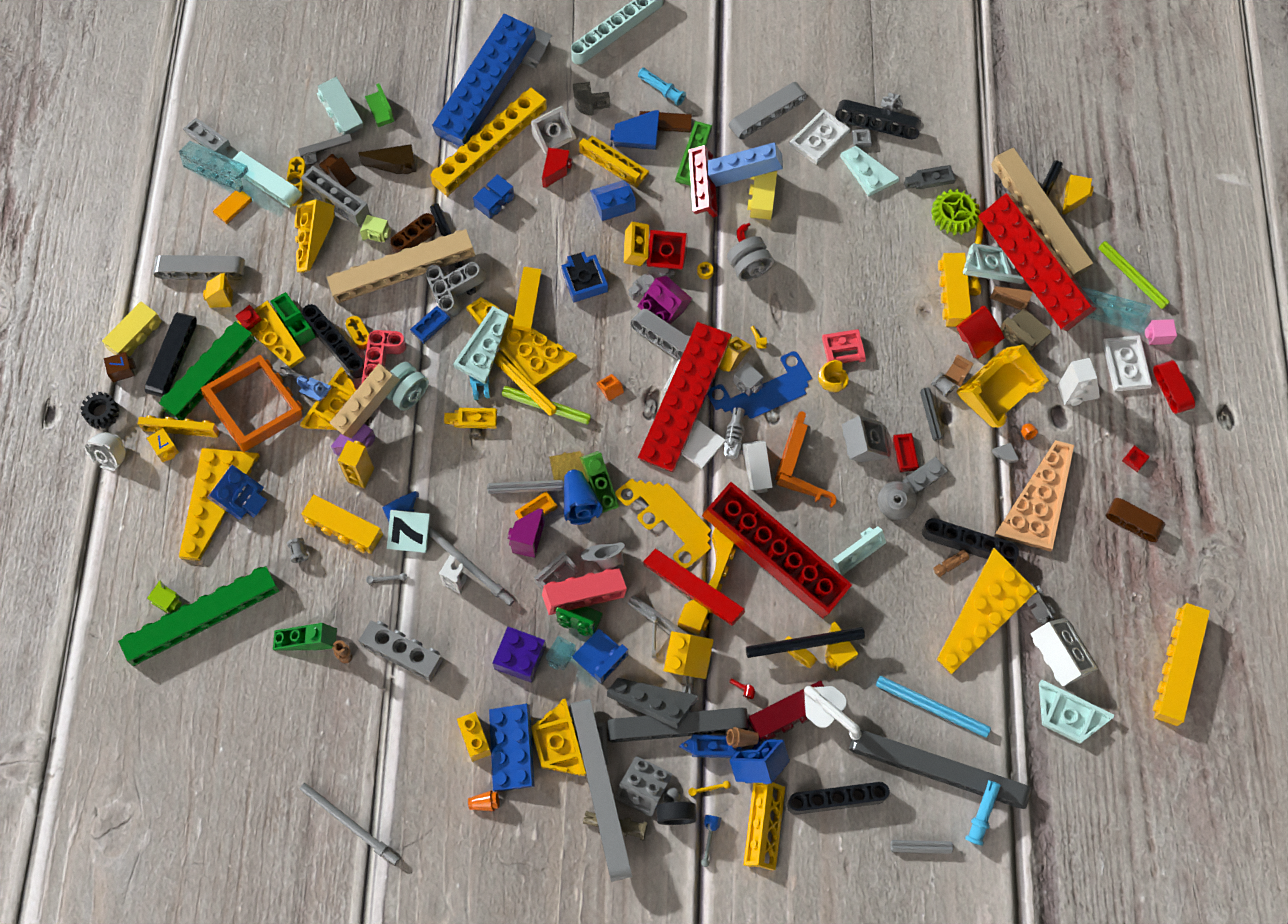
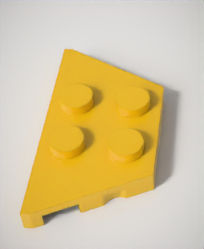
M342 367L338 369L328 385L332 388L328 391L327 396L321 401L316 400L300 423L302 428L337 430L330 424V421L357 390Z
M565 698L553 710L545 714L544 718L537 721L531 727L541 768L586 776Z

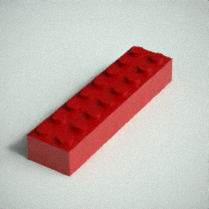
M1005 193L978 216L1060 329L1069 331L1097 309L1012 195Z
M732 482L724 488L702 515L822 619L832 611L853 585Z

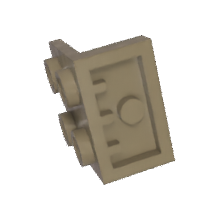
M1025 308L1012 319L1009 317L1005 319L1000 327L1006 339L1014 346L1024 345L1029 353L1051 333L1045 325Z

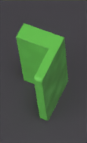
M378 83L376 84L378 92L365 96V99L377 126L381 127L394 122V118L381 85Z

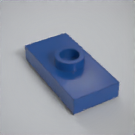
M436 306L414 325L410 331L424 344L450 321V317Z

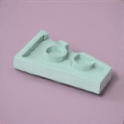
M857 146L842 152L840 155L868 197L899 181L898 176Z

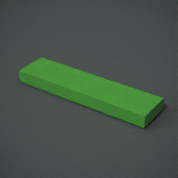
M695 121L675 182L691 186L688 150L707 145L712 125Z

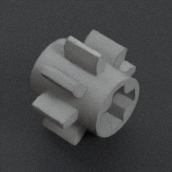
M888 93V96L883 97L881 106L883 109L898 112L901 111L903 102L900 99V95Z

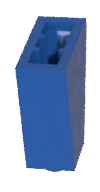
M654 110L615 124V129L611 130L610 140H613L614 146L656 150L659 110Z

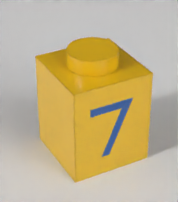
M164 428L147 437V440L162 462L171 460L176 454L180 453Z

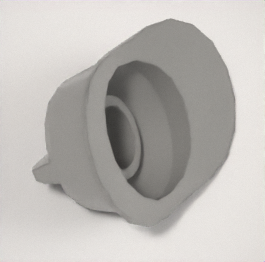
M624 543L591 546L581 553V558L585 561H596L603 570L621 568L624 566L622 550L625 548Z

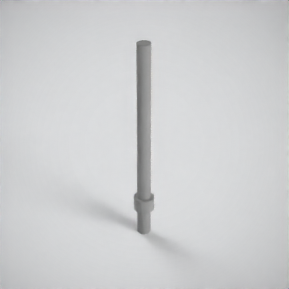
M429 526L428 535L483 582L495 597H500L509 606L514 603L515 600L504 591V588L499 583L493 582L437 531Z
M306 783L301 785L300 790L374 848L376 854L380 857L384 856L394 865L398 863L400 858L388 849L389 846L382 841L376 840Z

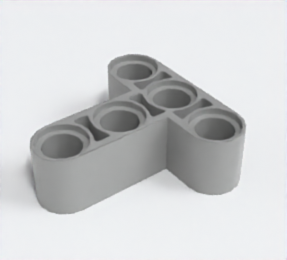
M470 262L448 275L439 266L431 265L426 270V277L440 309L447 315L454 317L461 311V305L457 296L484 282L486 272L475 262Z

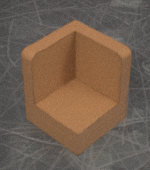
M957 355L945 377L961 387L974 363Z

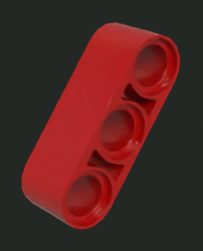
M1171 360L1155 365L1153 367L1154 376L1172 412L1178 414L1195 408L1194 397L1176 362Z

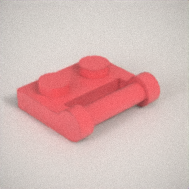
M859 329L822 335L827 363L833 360L843 363L866 361ZM857 350V354L833 357V353Z

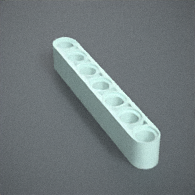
M632 0L572 44L571 57L573 63L580 65L591 59L661 8L664 0Z

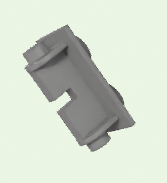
M1031 583L1037 592L1026 603L1029 607L1036 603L1037 607L1031 611L1037 622L1043 625L1049 621L1048 617L1054 620L1053 614L1056 612L1050 603L1046 604L1042 597L1045 594L1040 586H1035Z

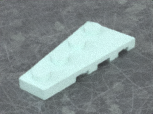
M492 306L453 363V367L486 384L509 320V314Z

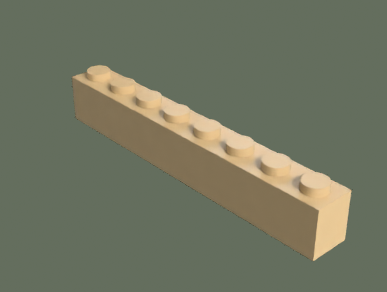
M1014 147L997 155L991 163L994 173L999 176L1003 186L1016 199L1075 278L1088 271L1093 262Z
M458 230L453 234L440 236L433 241L423 242L412 248H405L401 252L388 254L383 258L368 261L360 266H353L349 270L333 273L327 277L332 296L338 304L426 273L427 268L431 265H437L442 268L476 255L467 230Z

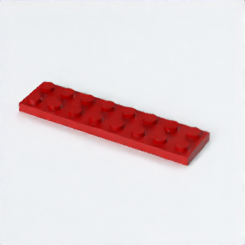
M697 321L638 455L639 460L674 473L731 341L732 334Z

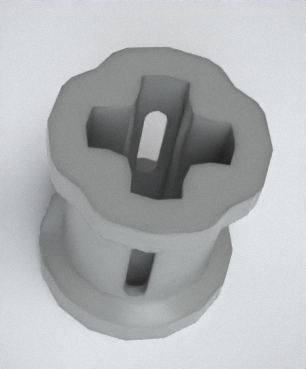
M943 372L931 383L932 386H936L943 392L944 397L948 396L956 387V384L951 383Z
M295 538L287 542L292 555L290 558L292 563H300L308 559V554L305 553L303 545L305 543L303 538Z

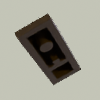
M412 144L358 152L361 165L395 174L416 172Z

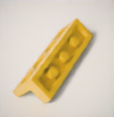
M593 135L588 140L583 138L579 142V152L635 188L649 174L647 169Z
M773 782L770 784L753 783L744 866L776 870L785 786ZM773 789L778 790L776 800L773 798ZM772 810L775 814L773 821L770 818V813ZM769 831H771V833H772V841H771V842H769V840H768V832H769ZM767 852L770 855L769 864L765 863V855Z

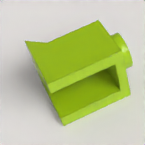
M161 580L147 597L153 605L166 613L172 614L174 611L176 612L182 604V601L179 599L180 596L166 587Z

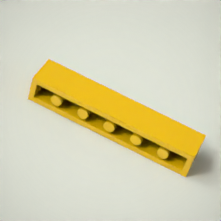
M1189 603L1177 609L1175 615L1177 624L1171 631V637H1173L1172 644H1169L1166 655L1169 657L1168 661L1163 665L1162 674H1164V677L1157 689V692L1160 694L1158 700L1156 699L1153 705V711H1155L1154 719L1175 726H1179L1184 722L1210 610Z

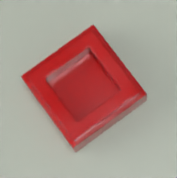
M1134 445L1122 462L1138 472L1150 456Z

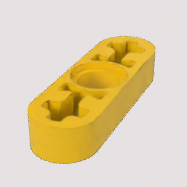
M301 157L291 158L288 165L286 181L291 183L292 179L299 178L300 182L292 185L302 193L301 197L292 206L300 204L303 199L304 185L301 177L306 173V164ZM297 164H300L298 166V172H296L295 166H297Z

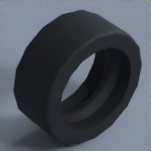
M668 802L657 805L658 824L685 825L694 823L697 820L696 804Z

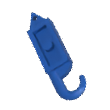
M692 735L689 740L679 746L692 754V757L732 758L741 749V747L733 748L729 746L726 740L727 735ZM758 740L757 745H754L752 749L744 750H757L760 747V741Z

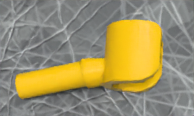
M751 326L750 328L756 339V348H767V338H760L755 326Z

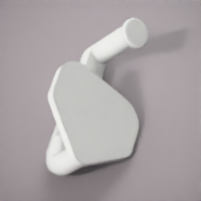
M833 686L805 687L806 716L812 723L819 728H826L836 719L850 731L851 739L858 740L861 737L860 727L842 712L847 702L845 696Z

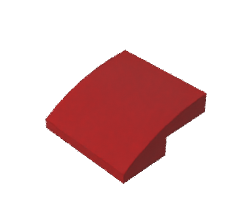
M986 306L980 307L956 326L962 341L968 344L973 358L979 359L1005 338L998 323Z

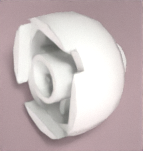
M106 432L99 433L86 443L85 451L88 457L93 462L97 460L102 465L99 467L105 470L114 471L125 458V446L122 439L117 435Z

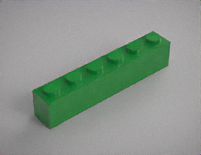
M236 321L228 326L224 334L213 342L211 348L200 356L196 364L187 370L182 379L176 381L174 387L162 396L159 405L163 411L176 420H184L204 398L201 388L225 375L256 342L253 334Z

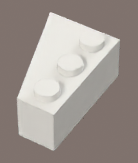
M1090 358L1072 361L1057 385L1064 406L1070 404L1076 406L1084 401L1100 398L1098 379Z

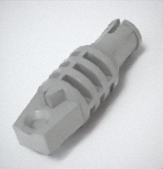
M733 408L732 420L727 426L724 442V456L727 459H736L742 445L744 426L742 424L745 410L742 408H738V410Z

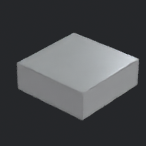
M870 129L852 130L854 146L859 148L872 147Z

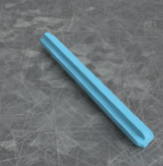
M880 676L877 680V687L978 735L987 737L990 733V726L883 676Z

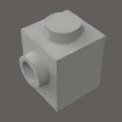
M747 362L734 373L733 382L740 392L750 396L753 392L757 393L762 388L763 376Z

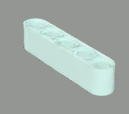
M242 151L228 163L235 173L288 208H291L302 195L294 185Z

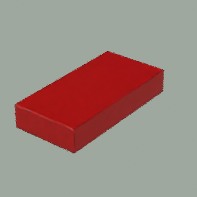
M912 433L893 435L899 473L917 470L919 464Z

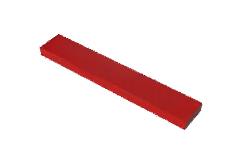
M656 548L643 561L645 567L731 626L745 613V608Z

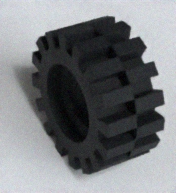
M95 392L91 393L93 397L90 398L88 395L86 397L88 401L83 400L82 402L84 406L80 408L82 410L81 415L92 427L94 426L99 429L100 426L104 429L106 424L110 427L111 421L113 423L116 422L114 417H119L117 403L108 393L98 392V395ZM99 405L107 406V410L102 415L95 416L93 414L94 409Z

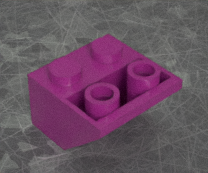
M668 276L655 278L637 307L641 310L647 309L668 324H671L685 311L692 298Z

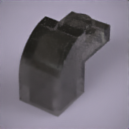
M590 82L573 84L574 104L579 112L592 116L594 115L593 109L602 110L610 108L609 92L591 94Z

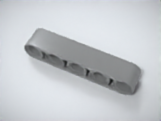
M792 82L733 118L729 123V128L740 140L744 139L803 103L807 98V94L797 82Z
M159 255L155 257L153 275L159 279L211 280L219 274L225 273L228 280H241L244 275L245 260L239 256Z
M642 309L630 321L631 327L640 335L677 360L681 359L690 339L688 336L647 309Z

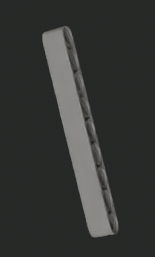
M587 699L570 703L611 882L630 878L632 873L591 700Z

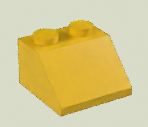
M671 631L663 671L706 679L714 639Z

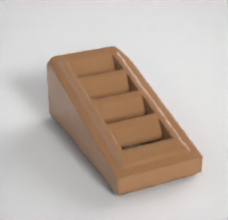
M995 286L990 298L1022 310L1023 308L1026 309L1033 292Z

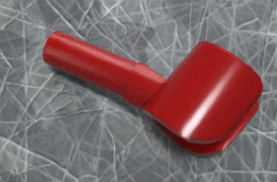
M732 678L730 679L729 683L744 690L743 697L754 699L755 689L752 685H744Z

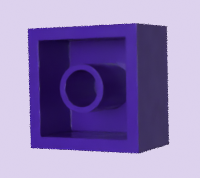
M507 627L492 662L495 670L532 683L545 651L546 642L544 639Z

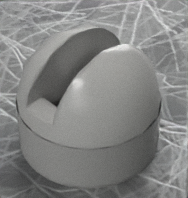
M669 788L662 798L665 803L679 802L681 794L677 792L676 788Z

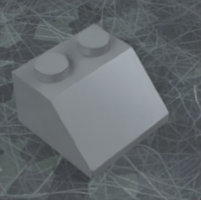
M858 416L842 424L843 437L846 441L849 459L866 462L890 457L882 422Z

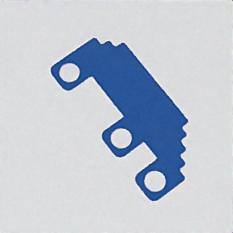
M792 351L783 355L780 359L787 373L763 383L762 388L757 393L753 392L750 396L746 393H741L730 398L725 387L722 384H718L710 388L707 395L715 410L723 409L724 412L731 411L733 414V408H737V410L742 408L745 410L744 416L747 415L749 419H752L805 395L804 388L808 387L807 381L811 380L812 377L799 354ZM789 356L796 357L798 360L797 365L793 367L788 366L786 358ZM721 389L724 393L723 398L720 400L714 399L712 397L713 390Z

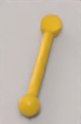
M724 781L723 784L709 787L690 788L688 793L693 797L696 793L719 788L728 789L731 783Z

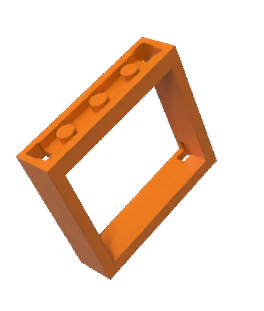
M261 354L201 388L203 397L243 453L303 418L301 403L292 398L293 394L289 387H284L281 376L272 371L273 367L268 359L264 360ZM262 368L288 403L291 410L244 436L215 394Z

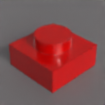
M250 304L235 316L248 331L262 321Z

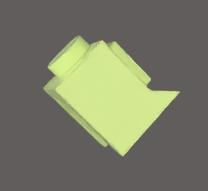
M367 215L360 234L362 240L369 238L377 242H385L386 238L390 237L391 228L389 227L388 220Z

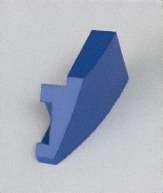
M411 492L382 507L388 522L390 520V510L414 512L415 509L413 507L416 497H419V492Z

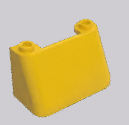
M1018 345L1000 351L965 382L956 393L991 427L1000 428L1006 423V413L1028 393H1038L1043 390L1044 385L1049 380L1024 345Z

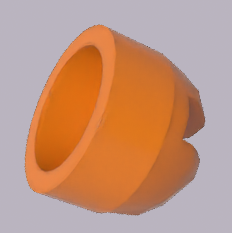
M1027 423L1022 426L1021 433L1025 440H1030L1038 434V430L1033 424Z

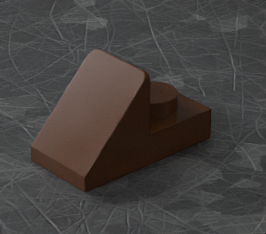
M331 154L319 164L320 168L331 179L344 188L357 179L342 157L338 159L334 154Z

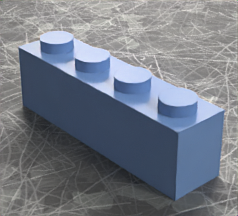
M775 142L708 160V176L716 187L783 169L782 153Z

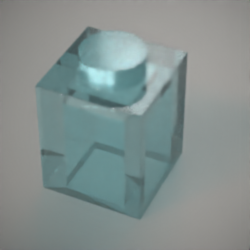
M557 636L546 654L548 665L556 670L559 668L565 670L576 652V645Z

